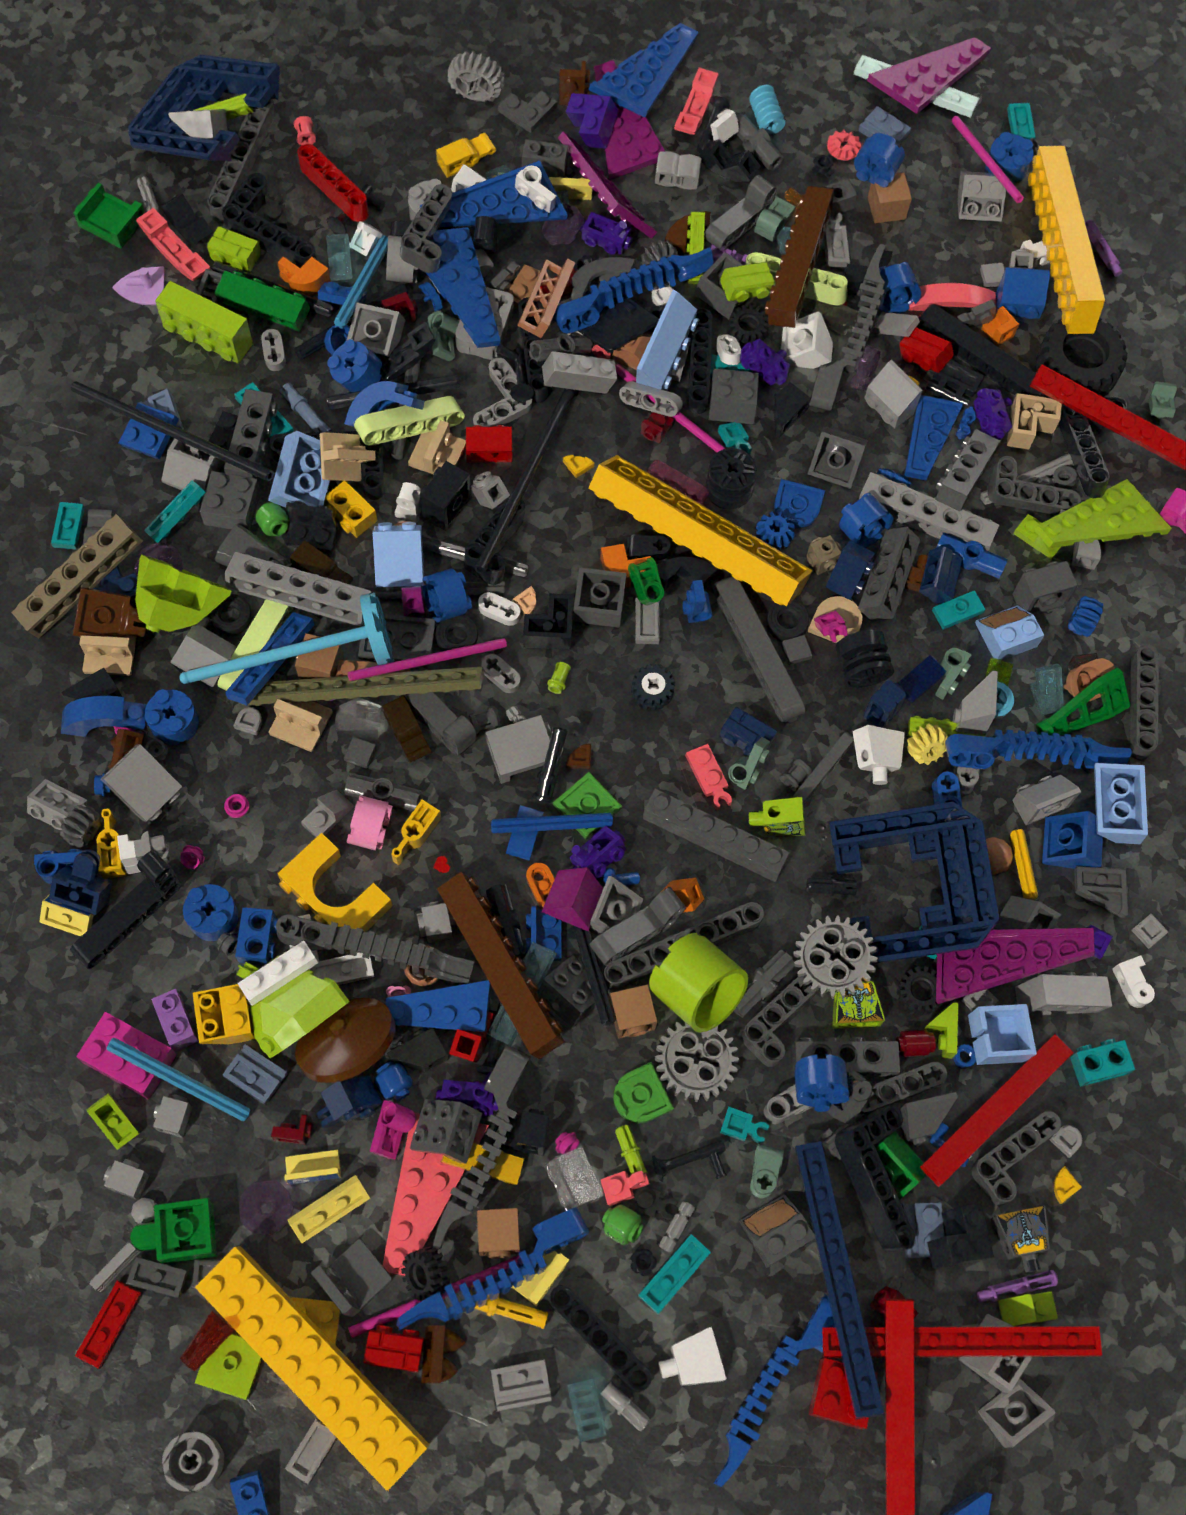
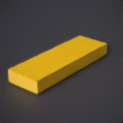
M473 1143L467 1164L458 1163L444 1155L441 1162L470 1171L472 1166L483 1170L484 1164L476 1160L479 1154L488 1158L490 1152L483 1149L482 1145ZM502 1152L500 1157L497 1156L495 1160L497 1165L495 1169H491L489 1175L493 1179L517 1185L524 1159Z

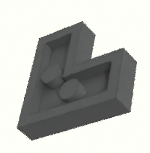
M540 91L529 103H526L511 93L498 106V112L532 133L557 108V100Z

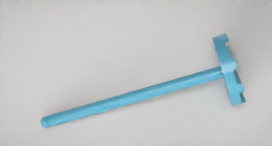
M375 593L360 596L365 623L363 627L182 672L180 674V681L183 684H188L189 682L192 683L365 638L369 639L378 665L394 662L391 653L393 651L385 626L386 620L380 601Z

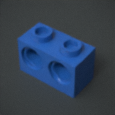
M242 907L235 954L239 963L249 962L251 964L265 965L270 962V958H274L276 944L273 943V935L277 933L276 923L279 918H276L273 910ZM257 921H266V925L263 928H254ZM254 945H263L259 953L254 954L250 952Z

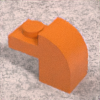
M285 257L278 261L280 277L289 283L290 289L308 296L316 295L324 282H331L329 268L313 257L301 268Z
M624 544L602 547L600 554L603 570L626 573L625 587H631L628 565L645 562L647 558L651 557L628 560Z

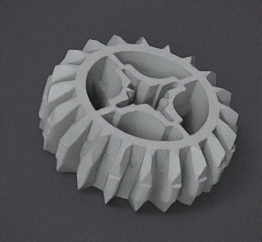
M465 51L464 54L459 53L457 57H454L447 75L451 88L456 89V94H462L463 98L483 101L484 103L487 100L494 101L495 98H498L503 90L505 79L504 73L501 71L502 67L497 66V61H491L490 56L484 57L482 53L478 55L474 51L471 54Z

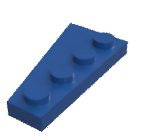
M924 395L920 396L915 410L904 476L927 480L963 403Z
M487 980L386 998L385 1005L390 1010L395 1020V1025L448 1030L459 1029L462 1031L487 1033L491 984Z

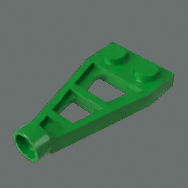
M1115 668L1097 678L1054 715L1037 723L1036 729L1039 735L1042 732H1046L1051 736L1053 733L1063 735L1110 719L1130 708L1123 672L1119 668ZM1100 693L1103 707L1089 713L1086 706L1087 702ZM1078 708L1080 718L1067 723L1066 717Z

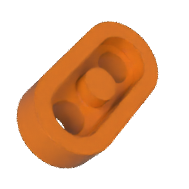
M534 863L527 869L526 879L538 906L543 909L546 902L544 899L548 896L555 879L547 865ZM540 874L543 876V879L537 881L534 877Z

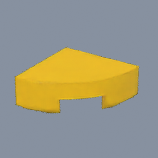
M574 455L563 457V463L575 478L595 466V463L588 457L584 458Z
M1065 1166L1058 1171L1054 1179V1193L1058 1202L1062 1204L1082 1188Z

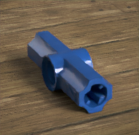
M944 532L936 547H947L953 553L962 558V568L967 570L977 569L998 579L1008 560L984 550L979 542H966Z

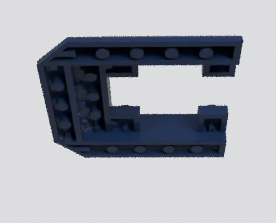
M198 55L174 67L128 126L131 146L137 149L205 160L232 161L228 154L240 140L236 132L220 130L213 140L190 137L169 118V113L193 111L205 107L209 101L216 102L220 99L223 92L240 95L246 93L247 95L243 99L246 105L264 108L270 99H279V65Z
M955 802L829 822L838 874L863 871L860 854L862 849L909 842L912 863L933 859L938 861L944 904L919 908L923 930L873 937L869 916L850 918L851 926L859 922L858 931L867 929L865 938L873 937V943L869 946L876 947L877 952L871 954V956L877 957V963L979 948L1000 920L983 821ZM857 949L848 950L849 958L855 959L860 956V952Z

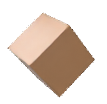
M896 173L894 179L887 187L871 183L868 201L874 223L906 219L912 198L905 173Z
M306 633L303 642L320 637ZM338 645L298 655L295 667L299 680L335 677L339 660L344 658L342 646Z
M648 985L610 993V1000L616 1017L614 1025L618 1039L641 1036L655 1030L657 1019Z
M518 1209L477 1210L479 1255L489 1256V1258H507L512 1254H519Z

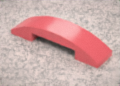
M702 68L698 69L693 81L692 90L683 111L679 114L674 130L692 135L697 133L710 104L709 99L713 95L719 73Z
M154 207L136 219L138 225L156 248L188 279L195 281L204 274L206 269L210 270V266L198 253H193L168 227V222Z
M939 283L919 286L921 289L919 301L916 304L913 302L909 305V310L924 311L931 304L944 307H976L993 300L997 312L996 292L984 287L961 283Z

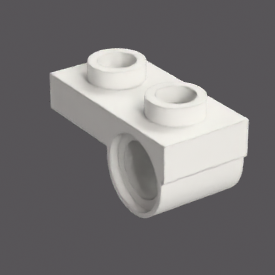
M525 167L516 175L515 188H517L521 195L527 196L534 201L538 208L550 213L555 208L556 195L541 184L542 173L538 167Z

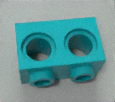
M1115 1038L1101 1042L1099 1047L1092 1048L1090 1044L1076 1049L1077 1052L1070 1059L1080 1087L1125 1076L1135 1070L1125 1040L1116 1042ZM1109 1053H1114L1118 1057V1064L1110 1060ZM1085 1059H1090L1094 1063V1070L1087 1068Z

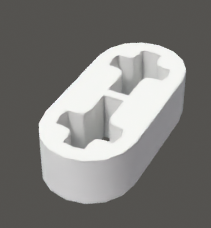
M731 335L718 336L716 351L721 361L728 365L739 364L741 362L742 349L737 339Z
M490 592L484 593L479 597V611L484 616L508 626L519 622L521 617L520 607L516 603ZM493 601V606L490 605L488 608H485V603ZM510 610L514 611V615L506 617V612L509 613Z

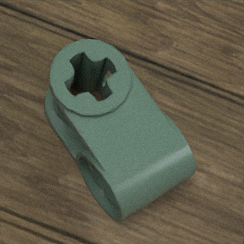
M760 1144L757 1145L750 1182V1190L755 1197L764 1199L772 1194L777 1185L784 1150ZM761 1179H764L765 1185H767L765 1190L761 1189V1184L759 1183Z

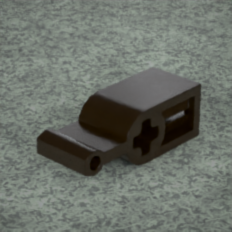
M305 540L290 556L291 563L298 570L338 580L346 584H350L353 581V577L337 567L333 560Z
M404 695L382 705L381 710L410 764L432 753Z

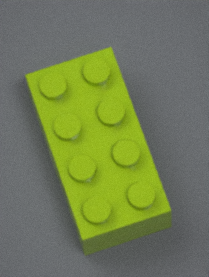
M172 281L168 282L155 300L162 325L167 331L171 333L176 332L187 341H194L205 350L220 354L227 361L232 360L239 364L253 345L247 318Z

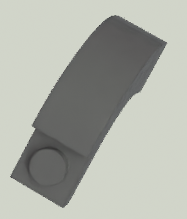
M609 257L598 259L582 266L572 277V300L591 294L590 286L596 285L598 288L600 281L605 280L607 282L610 280V277H620V273H630V270L635 268V259Z

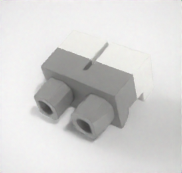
M146 831L142 834L140 840L130 841L127 834L117 836L120 860L128 874L140 872L137 867L138 861L149 851L154 850L164 861L170 860L169 847L165 842L164 835L150 837L149 832Z

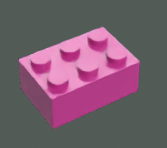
M105 1012L76 1057L83 1064L149 1100L162 1079L109 1052L106 1048L110 1040L117 1038L168 1066L171 1065L177 1054L167 1045Z

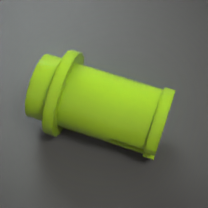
M556 663L552 678L547 682L548 690L552 693L560 694L565 690V681L571 669L567 663Z

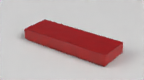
M117 1280L76 1352L75 1357L101 1369L142 1293Z

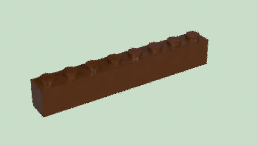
M808 186L805 195H801L800 209H797L795 214L796 224L791 226V239H787L785 246L786 254L781 256V270H777L775 276L776 285L771 287V301L766 302L765 315H768V325L796 327L832 212L834 189Z
M460 872L438 887L437 890L529 1053L537 1059H541L565 1042L561 1036L563 1029L557 1020L551 1019L549 1005L543 998L540 999L536 993L539 988L531 977L528 978L524 971L527 967L522 959L514 955L512 950L515 947L509 937H504L501 929H503V926L495 915H491L489 909L492 907L485 896H480L478 882L473 876L468 877L463 872Z

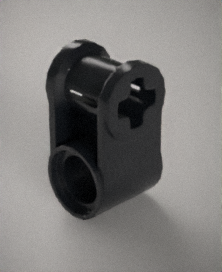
M630 535L626 540L627 559L651 556L656 564H660L670 559V541L661 535Z

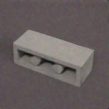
M552 351L542 365L544 386L607 394L617 380L615 360Z

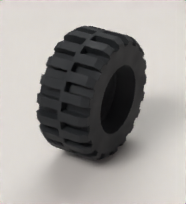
M1099 318L1095 332L1092 334H1067L1066 326L1062 324V319H1060L1049 328L1036 355V371L1043 364L1096 394L1105 397L1109 394L1110 390H1113L1126 366V344L1124 340H1120L1121 334L1118 330L1114 331L1112 329L1113 325L1109 322H1102L1101 318ZM1077 349L1087 352L1096 360L1099 367L1088 369L1078 367L1067 359L1064 351Z

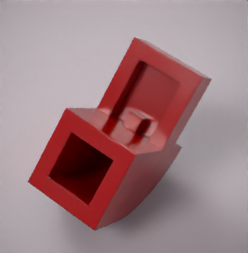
M488 1013L487 1033L457 1029L449 1054L477 1063L487 1045V1037L495 1014Z

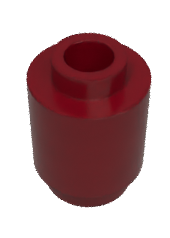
M927 1030L901 1031L899 1037H896L899 1052H901L903 1057L926 1056L929 1053L935 1052L936 1041L933 1032H927Z

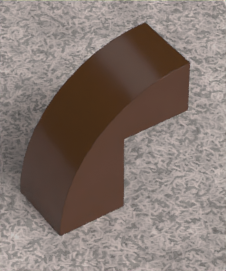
M703 211L705 212L704 233L710 225V211ZM691 214L676 221L665 237V241L668 240L675 247L679 256H685L687 230H690L688 216Z

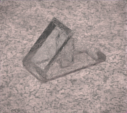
M357 697L337 706L335 730H384L382 705Z

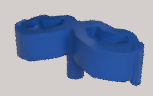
M429 282L418 286L426 295L423 298L424 301H432L434 312L443 309L439 294Z
M972 406L965 409L960 425L957 428L958 431L955 435L960 440L970 435L971 430L969 426L976 419Z
M879 468L877 474H881L896 483H903L908 487L911 485V482L905 476L893 470Z

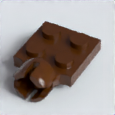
M81 587L73 636L124 638V636L130 635L144 637L147 629L146 624L139 620L137 607L130 605V596Z

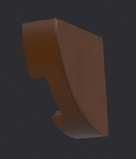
M591 743L583 744L575 749L567 758L566 768L590 769Z

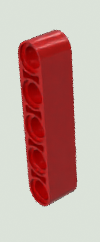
M311 144L300 146L297 153L301 171L351 220L356 222L365 221L369 217L366 195L315 146Z

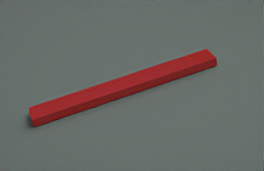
M1056 1034L920 1166L938 1187L1074 1053Z
M885 1299L886 1515H915L913 1299Z

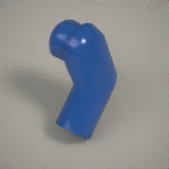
M613 868L606 869L602 879L606 884L608 876H612L625 886L636 885L640 882L638 872L615 874L616 872Z

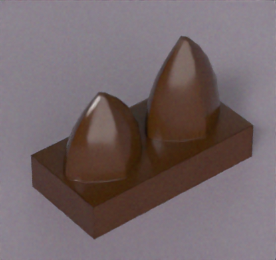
M118 729L117 735L110 740L114 751L112 761L108 764L109 770L136 744L142 745L144 734L126 729Z
M426 1326L421 1383H441L451 1379L458 1372L456 1366L450 1360L444 1358L443 1354L456 1351L465 1344V1341L457 1333L445 1329V1326Z

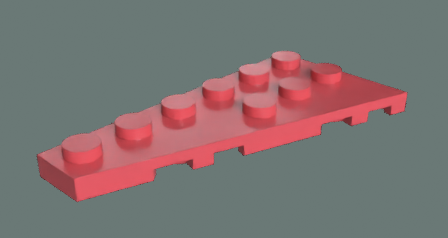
M415 1113L414 1126L407 1136L382 1265L389 1274L405 1276L401 1271L405 1267L402 1265L403 1260H406L405 1256L424 1248L453 1195L450 1193L452 1188H457L465 1173L464 1169L442 1163V1154L418 1152L410 1149L413 1134L420 1117L419 1113ZM479 1123L473 1143L480 1144L489 1129V1125Z

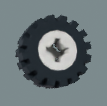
M649 664L646 668L641 667L639 672L634 674L631 693L633 699L637 700L636 704L639 706L642 704L643 709L646 710L648 707H651V711H655L656 707L660 710L663 708V705L667 706L674 694L675 681L672 678L671 672H666L667 668L662 667L660 669L657 664H655V667Z

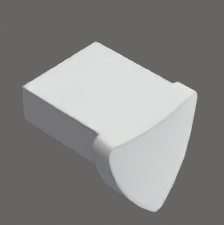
M725 109L718 114V119L710 125L714 141L719 139L723 143L739 131L737 116L733 110Z
M359 221L358 228L349 247L366 257H370L379 238L383 234L373 226Z

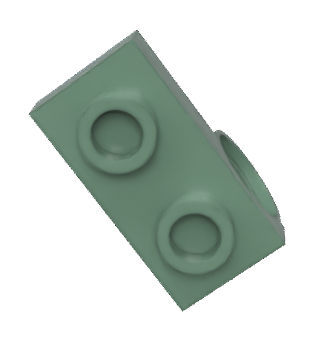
M776 197L768 210L764 209L759 215L754 232L773 242L795 212L796 206Z
M441 311L433 312L428 316L429 328L435 338V342L432 345L433 355L450 362L455 358L453 337L455 336L459 320Z
M951 648L945 653L940 669L946 677L940 684L935 696L943 700L947 693L951 695L954 693L959 685V682L956 681L959 675L964 677L971 666L968 663L971 657L970 653L959 648ZM948 660H954L958 665H953Z
M761 737L754 744L749 757L739 758L729 768L728 775L732 782L745 790L751 784H756L761 774V771L758 770L760 764H764L770 754V751L767 750L770 741ZM739 766L746 770L747 775L739 771Z

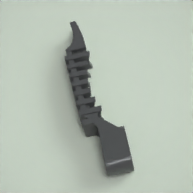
M879 245L869 264L863 284H860V290L857 293V296H861L857 306L860 307L857 314L858 319L846 347L842 346L839 358L842 359L830 366L820 365L809 406L831 411L842 372L854 373L884 293L883 286L885 282L879 273V261L886 245Z
M284 915L276 923L278 939L284 944L296 946L305 941L312 951L336 949L341 954H344L346 949L350 950V955L357 956L358 952L362 953L363 958L369 959L370 955L375 956V961L379 962L382 961V958L387 959V964L393 966L394 962H399L402 969H406L407 965L413 966L412 973L418 974L419 969L423 968L425 969L426 976L469 984L474 961L445 954L434 947H425V944L419 943L417 945L409 940H406V942L400 941V938L394 937V939L388 938V935L381 934V936L376 935L373 931L364 932L361 928L352 929L345 924L343 927H338V923L335 922L327 925L293 915ZM288 926H291L292 929H290L288 933H285L284 930H286ZM310 932H316L320 936L316 940H309L306 938V935Z
M508 1044L503 1050L484 1090L494 1094L499 1110L496 1117L491 1114L488 1121L499 1126L497 1132L488 1129L486 1135L496 1141L493 1146L487 1142H484L482 1146L483 1149L490 1152L488 1158L479 1154L476 1160L484 1164L483 1170L472 1166L469 1171L479 1177L477 1183L466 1177H463L461 1184L473 1190L472 1194L469 1195L456 1187L452 1188L450 1193L466 1201L467 1205L464 1208L453 1201L448 1202L433 1243V1247L438 1250L441 1249L452 1224L465 1215H471L474 1207H478L480 1203L478 1198L486 1190L484 1187L485 1182H489L492 1177L489 1173L491 1169H495L497 1165L495 1160L503 1152L500 1150L502 1144L506 1145L508 1138H506L508 1131L511 1132L514 1127L511 1125L509 1117L516 1119L518 1113L509 1109L507 1103L531 1056Z

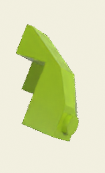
M143 554L140 556L135 601L139 620L146 624V629L157 633H160V630L171 632L196 625L228 598L232 591L221 584L200 578L201 576L182 569L181 572L162 560Z
M308 969L258 1003L250 1006L254 1037L262 1051L269 1058H272L305 1036L350 1001L334 980L327 977L322 980L315 977L314 972Z

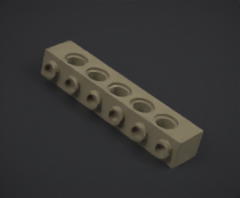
M116 514L113 518L107 520L97 533L90 536L82 547L73 552L67 561L56 568L51 576L42 584H39L11 613L29 633L40 638L78 603L81 587L93 589L143 540L127 522Z

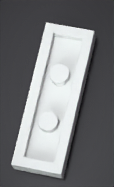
M302 941L240 981L238 985L253 1006L318 964V961L305 941Z

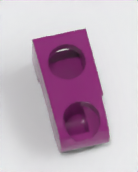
M421 586L402 588L404 616L426 618Z

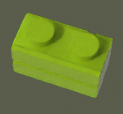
M220 226L217 227L214 236L211 237L207 246L213 261L224 262L234 268L243 269L251 272L255 262H257L261 255L259 241Z
M767 262L725 268L720 283L723 290H725L728 301L737 300V302H743L752 297L759 299L767 297L770 294L772 285H774V279Z

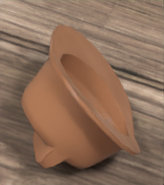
M1104 658L1084 663L1073 668L1068 673L1066 684L1063 685V688L1075 697L1097 678L1115 669V666ZM1100 693L1095 695L1088 702L1101 697Z

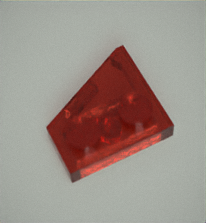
M212 1311L180 1357V1360L188 1368L196 1371L230 1336L234 1328L220 1315Z

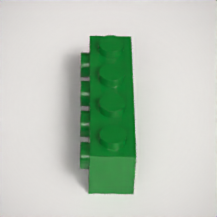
M224 271L214 293L218 301L224 305L299 332L310 310V306L304 296L298 293H293V295L286 293L284 289L275 285L269 287L263 281L253 278V280L247 279L243 274L233 271V273Z

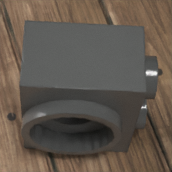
M525 139L522 167L540 161L548 177L566 178L568 145Z

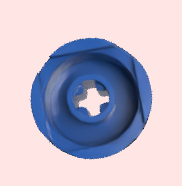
M1003 132L992 143L989 155L1012 183L1021 182L1026 177L1033 159V143L1031 140L1019 135ZM985 164L986 171L988 170L989 173H992Z
M875 133L872 137L868 136L854 159L857 178L861 181H868L872 184L876 183L881 187H887L894 179L905 159L904 149L902 146L899 148L895 144L897 140L887 134Z
M907 262L888 267H879V273L885 282L883 286L884 293L879 305L881 311L900 314L907 311L911 303L914 302L916 304L919 301L921 289L912 268Z
M352 339L346 340L327 362L333 379L349 392L362 391L369 385L379 382L381 378L380 367H382V363L379 357L364 344Z
M869 492L864 494L854 504L849 503L842 509L841 513L843 516L839 527L852 542L867 548L883 537L881 532L884 528L889 530L893 523V516Z
M451 568L423 577L422 581H426V585L422 586L424 600L429 612L434 611L436 614L433 617L436 622L464 615L468 609L472 608L471 599L466 595L464 589L466 581L462 572L457 573Z
M161 689L155 693L146 705L145 720L156 739L163 741L164 744L171 746L179 745L180 742L188 741L195 735L199 726L198 715L191 699L185 693L178 690Z
M206 884L189 891L183 905V916L192 932L205 941H218L223 933H230L236 927L238 909L225 888L214 884ZM211 910H215L211 912L210 916H207V913H210Z
M826 1054V1059H817V1055H811L802 1058L795 1064L794 1076L798 1103L814 1107V1110L817 1112H826L832 1104L837 1105L849 1101L847 1069L842 1058Z

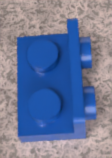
M531 906V914H526V929H531V938H526V953H531V961H561V920L543 913L542 910H536V906Z

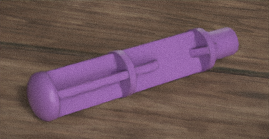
M1091 219L1085 221L1089 240L1107 269L1111 270L1115 277L1121 275L1123 271L1119 266V260L1112 252L1094 221Z
M1053 1270L1012 1281L990 1285L986 1290L977 1292V1298L980 1303L989 1300L996 1302L998 1296L1014 1292L1016 1295H1021L1056 1286L1058 1284V1277ZM1047 1273L1049 1274L1048 1276H1044V1277H1040V1278H1036V1279H1032V1280H1029V1281H1028V1278H1032V1277L1044 1275V1274H1047ZM1049 1282L1052 1283V1284H1050V1285H1046V1286L1038 1287V1288H1035V1289H1031V1287H1034V1286L1046 1284V1283H1049Z

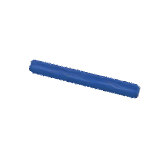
M611 813L493 819L491 821L492 833L611 827L613 825V816Z

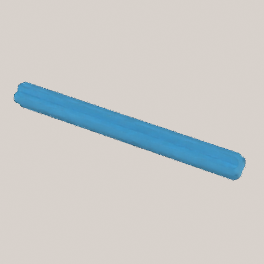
M382 235L334 320V324L341 329L347 325L356 304L359 303L387 252L388 238L386 235Z
M112 1038L106 1049L109 1052L241 1121H245L249 1116L250 1109L119 1039Z

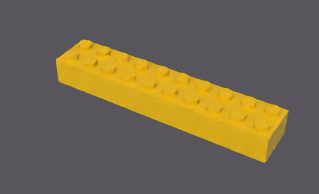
M1039 146L1037 155L1033 157V171L1029 173L1028 185L1032 187V200L1036 203L1035 214L1039 216V230L1043 232L1042 241L1043 245L1047 248L1046 259L1050 261V275L1054 277V292L1058 293V308L1062 310V324L1066 326L1067 334H1092L1095 332L1105 298L1065 146Z
M618 455L598 465L588 487L594 491L597 497L609 500L619 510H626L637 521L646 522L652 526L654 531L666 534L678 545L688 547L696 556L708 559L716 568L730 572L733 578L745 581L751 585L753 590L765 593L779 605L787 606L799 596L813 571Z
M235 1246L195 1286L202 1296L386 1491L394 1485L430 1446L420 1433L241 1246Z

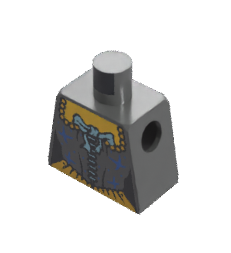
M1045 1206L996 1215L991 1218L993 1228L1008 1260L1021 1257L1025 1273L1041 1270L1037 1254L1044 1253L1050 1249Z

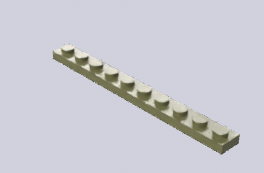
M482 667L387 673L355 681H349L348 676L267 682L248 705L258 706L276 703L277 699L284 702H308L314 700L329 701L332 699H354L357 697L401 696L403 694H426L429 692L457 690L472 691L481 689L484 672Z

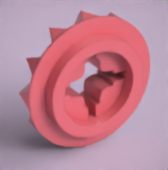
M845 130L840 133L835 131L832 136H829L827 148L833 157L840 160H850L856 157L862 143L859 142V136H854L853 131L850 133H846ZM847 141L848 145L843 146L841 149V143Z

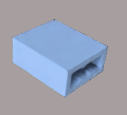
M390 522L379 523L378 526H374L373 548L376 587L423 586L422 525H416L415 522H404L402 525L392 526Z

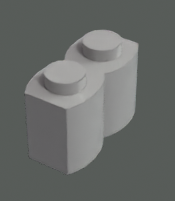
M671 151L659 152L655 183L666 187L677 186L687 190L697 189L701 158L692 154L678 155Z

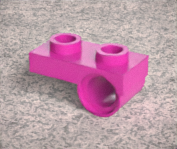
M383 1101L370 1152L387 1159L396 1160L402 1134L409 1132L414 1126L415 1112L392 1101Z

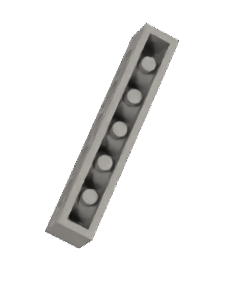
M870 472L859 497L860 500L864 494L870 492L889 511L894 521L938 539L941 538L944 532L966 542L976 541L987 551L999 527V524L994 523L989 518H982L972 514L967 509L957 511L935 500L936 498L929 496L925 492H918L903 483H896L881 474H874ZM924 511H928V512L932 513V515H929V514L925 513Z
M238 552L234 553L225 571L226 588L360 627L364 623L360 596L372 593V591L362 587L352 586L338 580L328 579L317 574L307 573L293 567L283 566L272 561H266Z

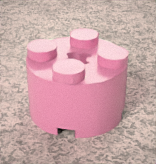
M359 795L347 843L375 851L376 849L382 850L386 829L383 826L388 827L393 806L389 805L388 802Z

